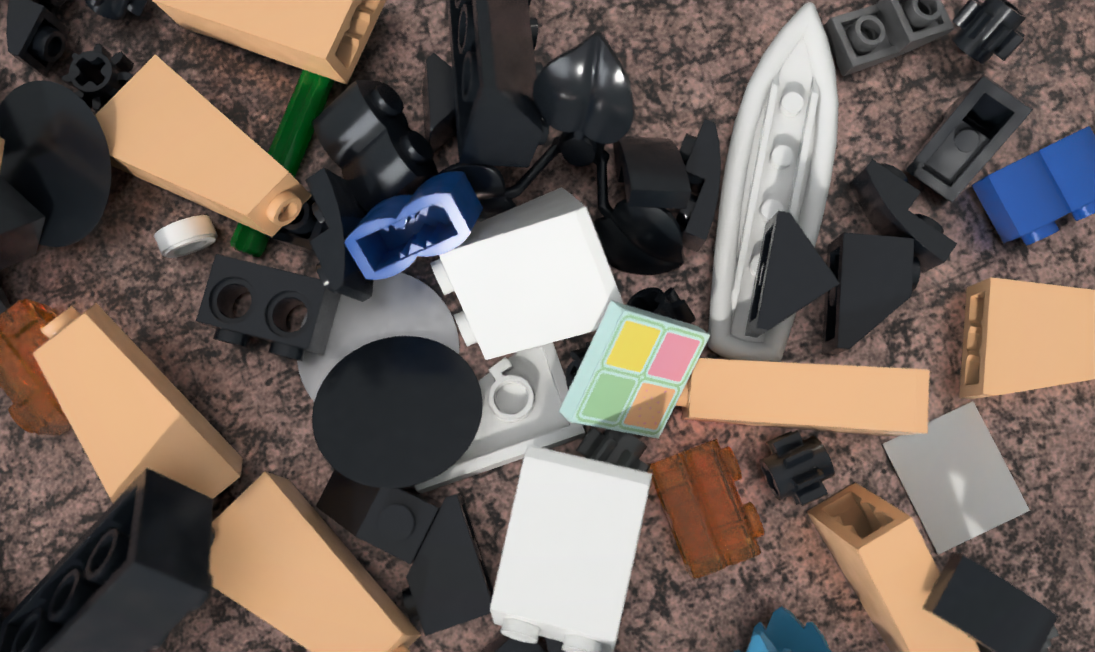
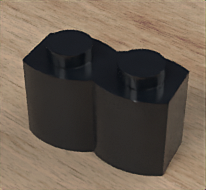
M356 79L312 123L322 147L341 168L343 178L347 181L356 201L368 213L376 204L387 198L399 195L413 196L416 190L424 182L436 176L438 171L432 159L434 153L429 142L420 133L409 128L407 119L402 111L404 104L398 93L392 87L380 81Z

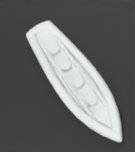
M812 2L805 3L780 29L762 55L746 86L732 130L719 202L708 325L710 337L707 341L708 348L711 351L730 360L780 362L796 315L794 313L757 338L745 336L766 223L778 210L789 212L815 247L823 219L837 145L839 102L835 65L828 37L816 6Z

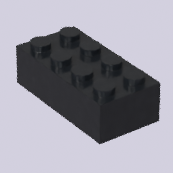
M146 468L5 618L0 631V652H149L150 650L155 651L159 649L167 639L170 630L190 611L198 610L204 604L211 591L213 577L209 573L210 549L215 537V530L212 528L213 499Z

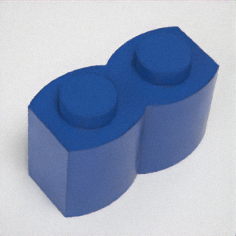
M1090 126L972 184L1003 244L1021 237L1025 246H1028L1058 232L1060 229L1055 220L1069 213L1072 214L1075 221L1095 213V135Z
M464 172L442 173L424 182L413 196H394L376 204L349 234L344 244L365 279L379 280L389 278L407 269L417 256L430 257L441 255L462 244L471 233L483 207Z

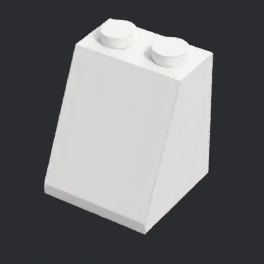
M562 187L475 224L471 233L462 244L447 253L439 255L440 259L430 263L443 294L447 295L455 291L463 308V311L454 314V318L467 347L478 342L485 360L596 331L611 301L624 304L587 207Z
M527 445L490 606L493 622L502 626L501 633L503 635L527 643H537L539 636L562 641V649L566 652H614L644 519L652 477L651 473Z

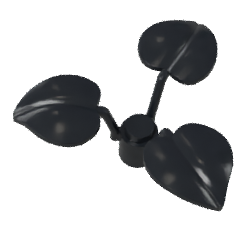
M599 31L590 35L575 48L551 60L538 74L532 92L534 104L543 120L552 128L562 131V133L553 139L551 146L516 184L506 188L501 172L493 165L458 162L437 174L453 171L465 173L483 207L475 223L477 224L517 207L512 199L520 196L558 153H562L564 159L574 166L583 167L594 163L596 164L598 210L604 217L592 221L608 264L627 273L654 275L675 270L685 262L683 234L680 225L670 211L666 208L627 207L626 199L618 202L614 209L609 204L607 163L610 155L604 148L606 144L615 143L627 134L634 119L635 104L623 65L607 39Z

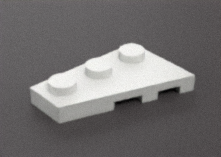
M553 342L518 351L508 359L504 357L488 369L489 373L478 381L481 388L483 409L479 429L473 442L463 456L445 472L415 485L417 492L422 494L523 459L527 445L551 449L585 437L582 424L569 422L559 412L569 390Z

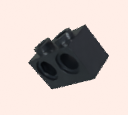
M216 254L196 322L215 328L213 337L215 340L248 348L250 339L254 338L271 343L268 353L303 362L305 352L324 356L341 294L331 292L321 279ZM245 292H250L252 301L249 310L243 316L235 318L233 304L236 298ZM305 305L307 308L305 324L299 330L289 332L286 325L289 312L296 306Z

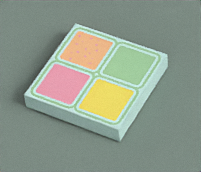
M611 301L559 412L569 422L659 439L710 334L696 325Z

